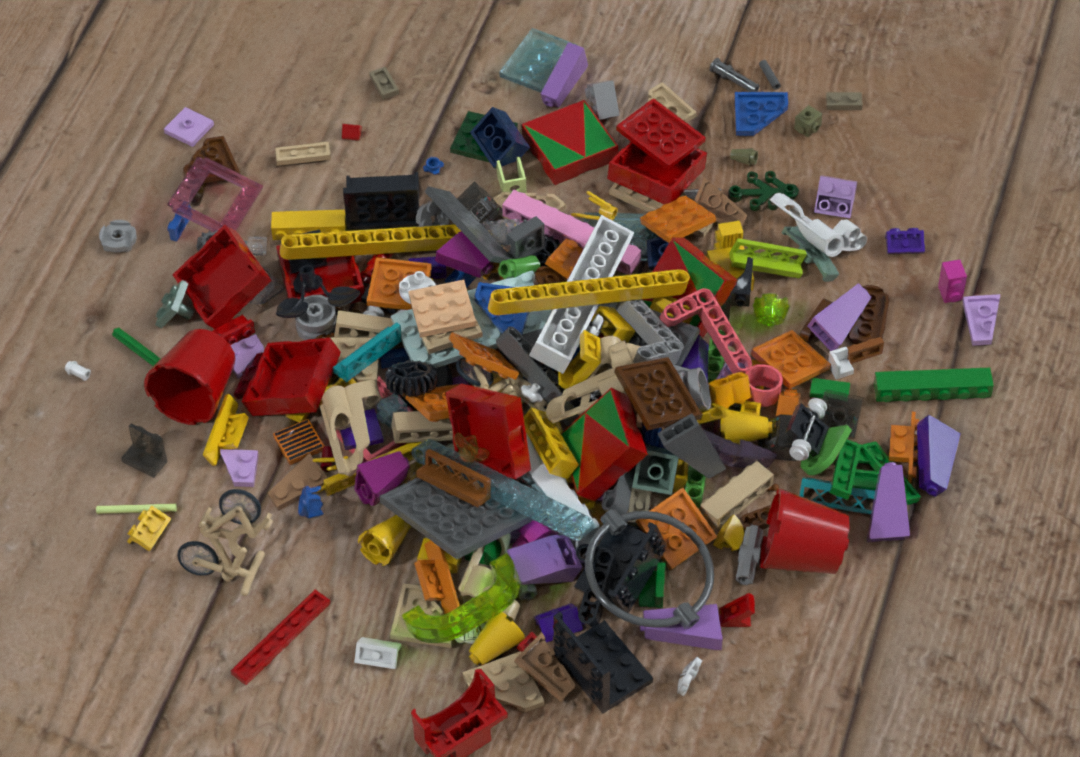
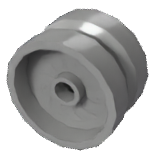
M322 295L304 297L303 302H307L309 307L304 314L295 317L296 331L299 337L303 340L315 339L324 333L326 335L335 333L337 322L335 306L330 305L328 298Z
M701 368L690 369L688 375L683 371L677 372L699 410H709L711 407V396L704 371Z

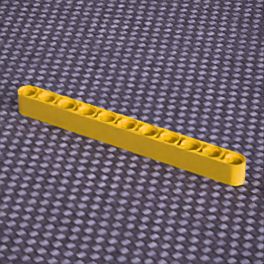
M454 224L285 235L281 239L279 254L284 259L292 260L431 251L440 249L461 230Z
M670 270L497 289L491 293L488 311L493 315H506L681 295L685 292L690 277L684 270Z

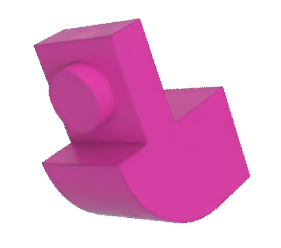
M538 518L524 525L519 530L521 535L512 548L551 535H557L559 531L547 519Z

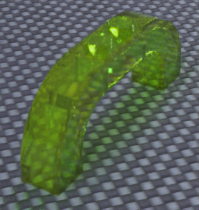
M505 553L490 562L489 564L496 578L494 584L488 590L451 612L440 616H431L426 614L418 605L402 614V619L408 631L413 637L422 642H448L463 636L504 611L516 599L521 585L520 577L511 557Z

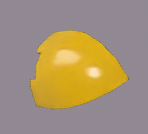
M734 514L720 529L713 543L715 547L723 549V547L732 548L731 551L740 548L744 538V529L742 523Z

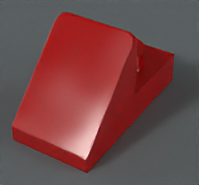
M747 593L720 607V626L750 627L751 615L755 614L754 595Z

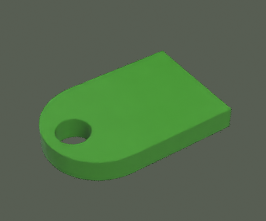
M848 425L828 428L819 454L814 457L809 454L806 460L801 461V468L807 475H816L826 470L839 454L852 431Z

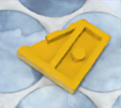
M711 403L709 410L701 411L702 417L697 421L700 424L730 415L727 408Z

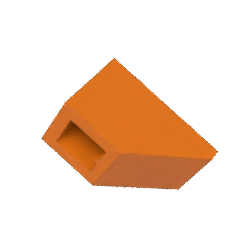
M785 388V391L782 390L779 394L776 418L791 420L795 407L799 404L801 393H797V390L792 388Z

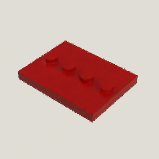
M654 98L616 126V131L667 170L705 143L706 140L705 136Z

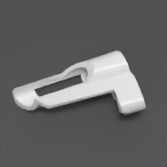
M776 193L770 199L772 203L795 219L799 230L808 242L829 257L837 256L842 250H859L867 242V236L861 233L859 227L847 219L841 220L834 229H831L819 219L812 221L806 217L799 204L784 194ZM786 205L790 206L789 211L784 208Z

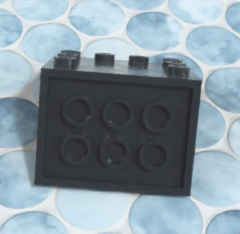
M415 172V175L350 178V175L346 176V188H343L347 230L419 226L416 223V214L420 207L418 172Z
M651 522L648 523L650 530L647 534L627 524L626 528L616 536L612 535L609 531L605 533L598 545L599 547L611 550L617 561L607 598L627 613L631 611L668 547L657 525ZM604 557L602 563H608L611 557ZM585 568L574 585L575 589L583 593L588 582ZM599 576L596 579L597 583L602 582L605 576Z
M561 612L553 616V651L555 657L602 714L653 683V677L605 620L576 637L564 623Z

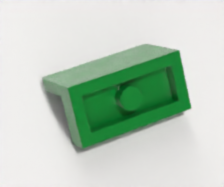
M659 562L657 564V571H653L640 593V607L663 608L665 563Z

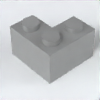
M613 80L586 84V98L589 99V102H593L591 109L599 120L620 116Z

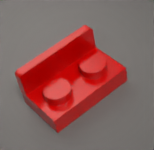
M241 314L212 332L220 335L232 345L254 334L255 327L252 319L247 320Z

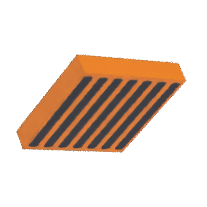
M309 419L273 433V437L289 465L303 460L309 453L313 456L322 452L324 447Z

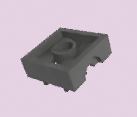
M537 216L529 221L524 219L521 224L514 228L512 227L511 232L507 234V241L511 245L508 253L513 259L534 255L545 248L544 223Z

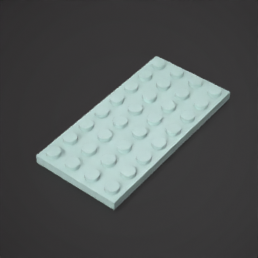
M532 270L518 277L500 280L491 284L510 287L533 286L532 278L534 272ZM477 288L467 291L474 316L483 333V337L473 341L492 349L499 348L496 340L502 333L475 302L474 295ZM412 309L391 315L393 324L397 322L401 325L402 343L411 361L420 360L421 362H428V364L438 368L463 358L459 354L460 351L454 347L428 354L422 342V337L420 338ZM552 310L529 312L523 334L543 328Z

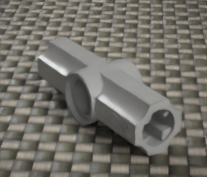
M751 525L746 527L743 545L740 546L736 581L741 585L753 584L756 565L758 566L760 545L763 536V530L759 526Z

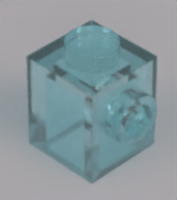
M395 393L376 404L378 420L381 423H385L389 428L392 427L393 413L408 412L407 404Z

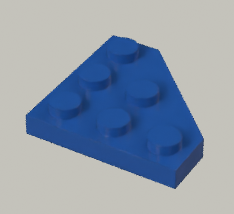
M735 92L736 136H754L788 110V92Z
M479 282L474 295L477 305L501 333L508 327H514L523 335L529 312L493 315L488 311L489 299L494 290L515 287Z

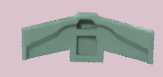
M798 226L784 227L781 233L788 235L799 245L798 249L806 250L807 255L803 261L807 264L815 263L823 276L824 282L833 281L839 276V272L830 257L808 242Z

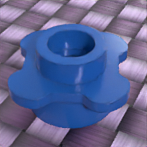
M430 157L426 160L423 170L437 175L440 173L439 170L444 166V163L436 157Z

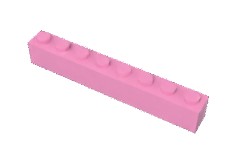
M513 190L502 204L504 217L521 224L524 219L529 221L537 216L544 223V234L547 233L548 237L553 236L554 240L558 239L560 243L568 238L584 249L594 229L588 223L581 222L571 215L562 213L556 208L543 204L541 201L535 200L525 193ZM629 244L616 270L626 275H631L641 261V250Z

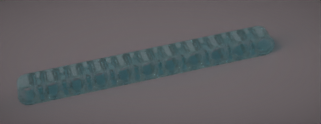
M426 439L412 449L413 458L422 465H425V451L431 449L490 478L491 499L573 540L580 541L594 530L593 520L587 515L432 439ZM432 458V463L439 466L436 460ZM446 465L449 471L454 473L451 467ZM462 473L464 478L469 481L466 474ZM477 480L479 485L484 488V483Z

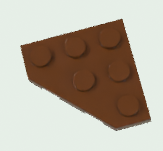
M224 136L206 138L203 146L195 152L189 164L184 166L183 176L188 186L240 178L239 168Z

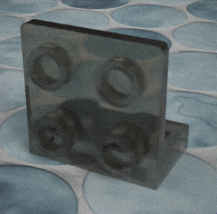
M131 423L128 427L132 445L121 457L123 463L155 478L168 462L163 439L160 435L152 434L142 426H136Z

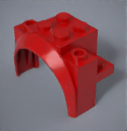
M476 669L468 689L444 710L430 717L420 718L414 708L411 712L414 739L426 755L431 753L434 757H447L448 755L451 757H467L491 741V728L508 718L507 711L495 698L494 683L482 669Z

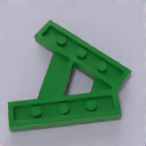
M847 439L837 455L829 493L848 500L852 488L876 490L879 470L885 463L893 461H889L888 455L876 441L861 445ZM857 463L870 464L875 471L857 470ZM903 475L906 504L917 503L921 496Z

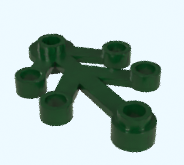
M751 171L747 174V182L754 184L760 189H741L735 185L728 190V198L732 202H739L742 196H760L758 199L750 200L749 208L752 211H758L760 206L767 200L768 209L777 210L778 206L772 205L774 203L770 201L773 195L781 193L794 200L799 194V189L794 184H785L777 179L775 172L767 171L765 173V181L778 187L772 188L758 179L756 172Z

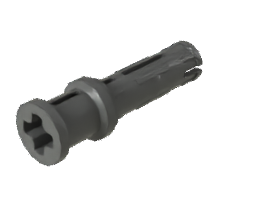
M719 58L714 59L710 65V72L719 74L724 80H731L749 92H757L760 87L759 84L734 71L731 65L721 62Z

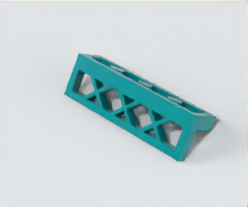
M396 322L391 327L388 326L335 365L333 373L348 382L402 341L401 325Z
M808 477L802 478L799 496H804L805 487L813 488L817 496L809 500L830 508L871 514L872 510L865 509L861 502L867 498L874 499L875 490L852 488L851 495H853L857 502L852 506H846L841 497H837L835 501L829 503L821 496L830 491L831 481Z

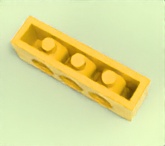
M531 407L524 416L528 437L549 473L568 479L579 464L555 423L549 422L546 412Z

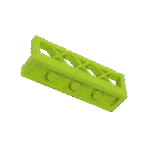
M737 238L729 255L731 267L745 269L747 258L751 257L753 258V271L800 279L803 274L801 263L807 253L806 250ZM740 245L748 247L744 250L739 249ZM759 249H764V250H765V251H763V252H761V253L755 252L756 250H759ZM776 252H781V253H782L781 255H778V256L772 255V254H774V253H776ZM793 255L799 256L797 259L789 258Z

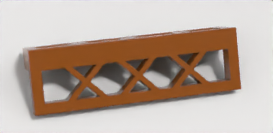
M431 449L425 451V465L416 470V477L476 507L481 506L491 498L490 478ZM432 458L436 460L439 466L432 463ZM446 465L450 466L454 473L450 472ZM462 473L466 474L469 481L464 478ZM477 480L484 483V488L479 485Z

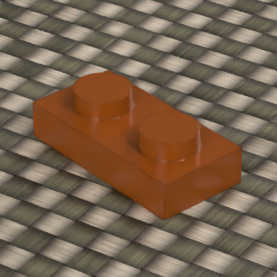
M878 337L847 347V359L850 364L882 354L883 339Z

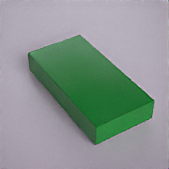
M812 378L810 397L848 402L850 383Z

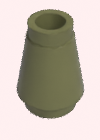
M753 148L732 149L730 159L749 166L756 165L758 151Z

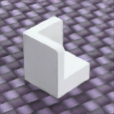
M847 347L829 352L828 362L831 364L830 370L836 380L854 373V369L847 359Z

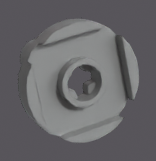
M428 201L419 207L416 214V223L419 224V227L448 225L449 218L433 201ZM431 216H434V217H435V220H434L433 223H432V220H431Z
M114 220L107 227L104 225L101 228L99 238L103 249L107 252H129L137 240L136 229L128 221Z

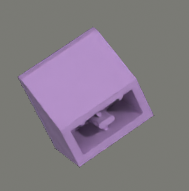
M820 176L814 213L851 218L857 181Z

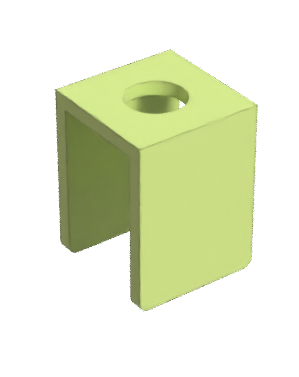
M517 157L518 179L505 181L500 161H497V177L502 192H510L511 194L512 190L510 188L518 185L520 187L516 191L527 193L526 177L520 157Z

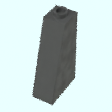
M693 413L658 433L667 450L710 479L726 469Z

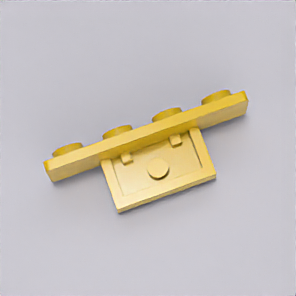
M225 394L203 452V456L212 466L217 465L220 449L230 450L238 448L249 419L245 413L236 414L239 405L230 394Z

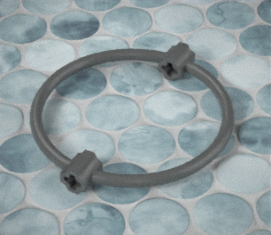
M616 509L607 511L601 517L603 525L590 540L585 556L587 580L596 598L615 616L635 625L660 628L680 623L684 629L693 627L700 620L697 612L706 604L714 584L712 558L702 539L683 522L662 513L634 511L620 515ZM635 519L661 521L685 533L695 543L705 563L706 582L700 598L692 607L688 602L680 604L673 611L674 617L666 619L641 618L618 608L600 589L593 569L595 549L605 533L609 531L612 535L616 536L626 528V521Z

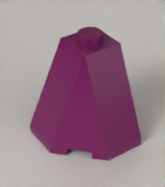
M462 231L436 251L435 261L437 263L481 278L484 274H489L494 268V262H490Z
M398 451L358 464L354 490L362 504L370 503V506L377 505L380 502L381 495L395 489L404 481L410 468L408 459L404 458L402 453Z

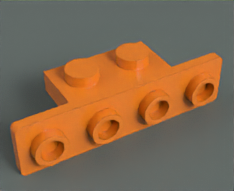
M914 411L911 414L910 426L891 425L889 461L908 462L907 480L910 484L912 478H916L917 466H913V462H917V450H914V446H918L915 430H917L919 419H915L916 412Z
M430 540L424 544L428 560H418L414 564L425 601H441L444 615L449 619L455 610L460 611L461 608L444 550Z

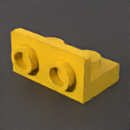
M152 505L148 511L144 509L137 518L140 521L137 526L133 525L127 533L130 536L127 540L129 544L134 541L148 551L152 549L171 520L169 516Z

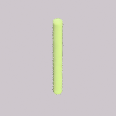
M151 505L161 512H176L177 505L96 506V513H141L144 509L148 511Z

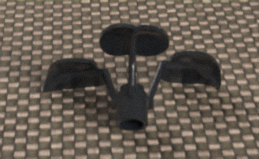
M305 265L299 269V273L293 283L295 293L301 294L300 299L288 298L283 300L277 307L276 315L282 318H295L304 314L309 307L307 302H303L305 293L320 287L326 296L329 297L328 303L335 307L348 305L360 295V291L350 287H336L330 293L324 287L322 278L315 274L314 267Z

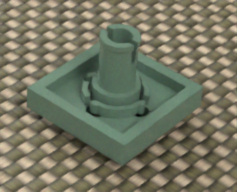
M181 280L178 285L174 284L169 294L165 293L161 300L163 305L155 316L157 317L155 325L162 329L176 313L187 320L192 317L194 309L181 303L188 286L187 282Z

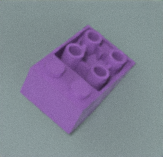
M551 535L508 549L507 551L521 585L572 582L582 569L569 535Z

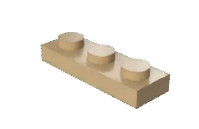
M329 142L275 148L277 166L331 160Z

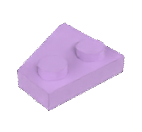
M256 334L230 345L236 357L233 368L238 379L241 378L242 372L246 369L247 365L252 364L256 354L264 352V346Z
M220 449L221 457L224 460L234 486L254 487L258 450Z

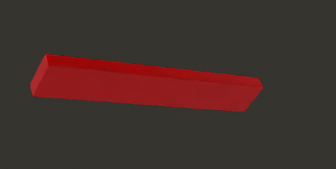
M315 589L230 670L231 675L247 685L331 604L330 599Z

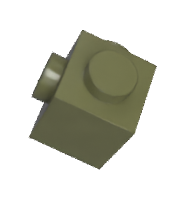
M808 105L795 116L794 129L809 137L821 127L823 114Z

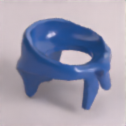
M305 486L303 488L298 506V514L300 516L311 519L324 514L321 510L323 502L320 501V496L311 494L319 491L321 486L313 488Z

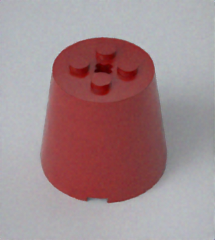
M206 329L191 330L148 371L144 379L145 392L156 403L154 406L168 418L187 425H196L199 422L206 423L216 412L236 362L235 353L230 344L220 335Z
M777 489L766 520L769 529L767 536H763L760 567L774 570L836 574L840 565H842L844 551H847L849 539H847L850 529L849 515L784 489Z

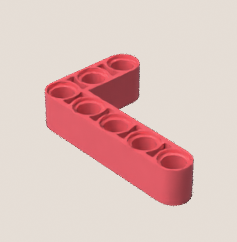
M700 289L665 307L660 315V320L667 327L674 326L698 314L731 372H742L745 374L752 365L751 358L710 290ZM699 297H703L706 303L701 302ZM683 305H687L690 310H685ZM666 313H671L674 318H669ZM709 313L713 314L716 319H712ZM718 330L724 331L725 335H721ZM728 346L733 347L735 352L730 351ZM737 363H742L745 368H740Z

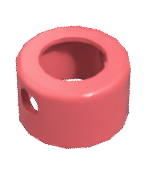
M765 364L750 367L745 374L749 378L751 398L746 401L761 403V407L774 405L778 401L782 390V374L776 368ZM764 386L769 388L770 390H761L755 387Z

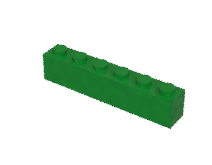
M991 367L875 372L873 383L876 402L984 399L992 397L994 387Z

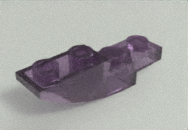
M703 430L725 465L746 468L748 465L758 461L765 468H768L777 457L776 453L754 445L749 441L741 439L736 444Z

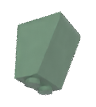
M644 442L648 455L636 464L632 488L672 495L679 457L667 449L651 446Z

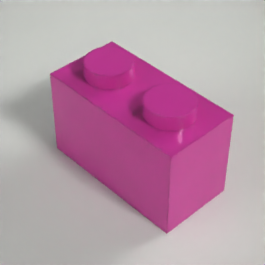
M960 259L942 262L938 288L944 303L963 300L967 275Z

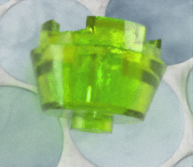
M772 293L762 294V298L755 297L752 307L757 322L766 326L784 323L790 309L788 298L780 299L777 298L778 294Z

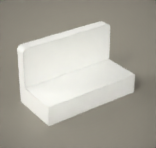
M361 637L356 644L354 663L395 669L401 643Z

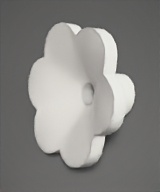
M534 383L532 386L523 385L521 387V394L531 402L535 403L536 401L541 402L543 400L538 393L540 389L538 384Z

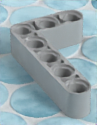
M641 299L618 302L616 308L618 313L648 344L638 348L633 362L639 363L669 357L673 365L677 364L684 345Z

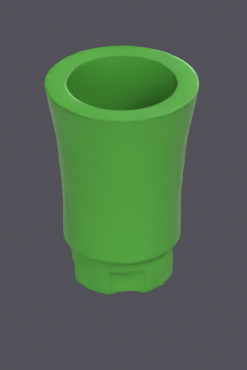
M529 255L523 258L501 261L498 273L504 279L515 278L532 270L535 273L541 266L537 257Z

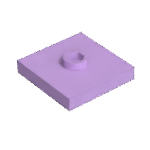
M185 107L164 128V133L193 147L213 127L214 122Z

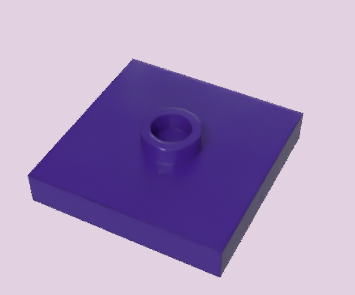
M375 409L364 410L370 439L369 445L383 443V436ZM351 426L339 430L345 451L355 449L356 442Z

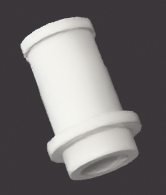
M69 361L66 364L65 371L68 375H75L84 381L90 377L91 370L78 365L76 361Z

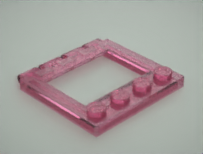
M197 157L167 205L172 208V212L212 232L218 231L225 224L237 231L261 193L263 185L206 157L204 159ZM210 172L242 188L221 223L188 207Z

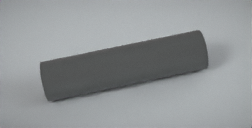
M766 60L760 61L759 66L774 90L779 89L781 84Z

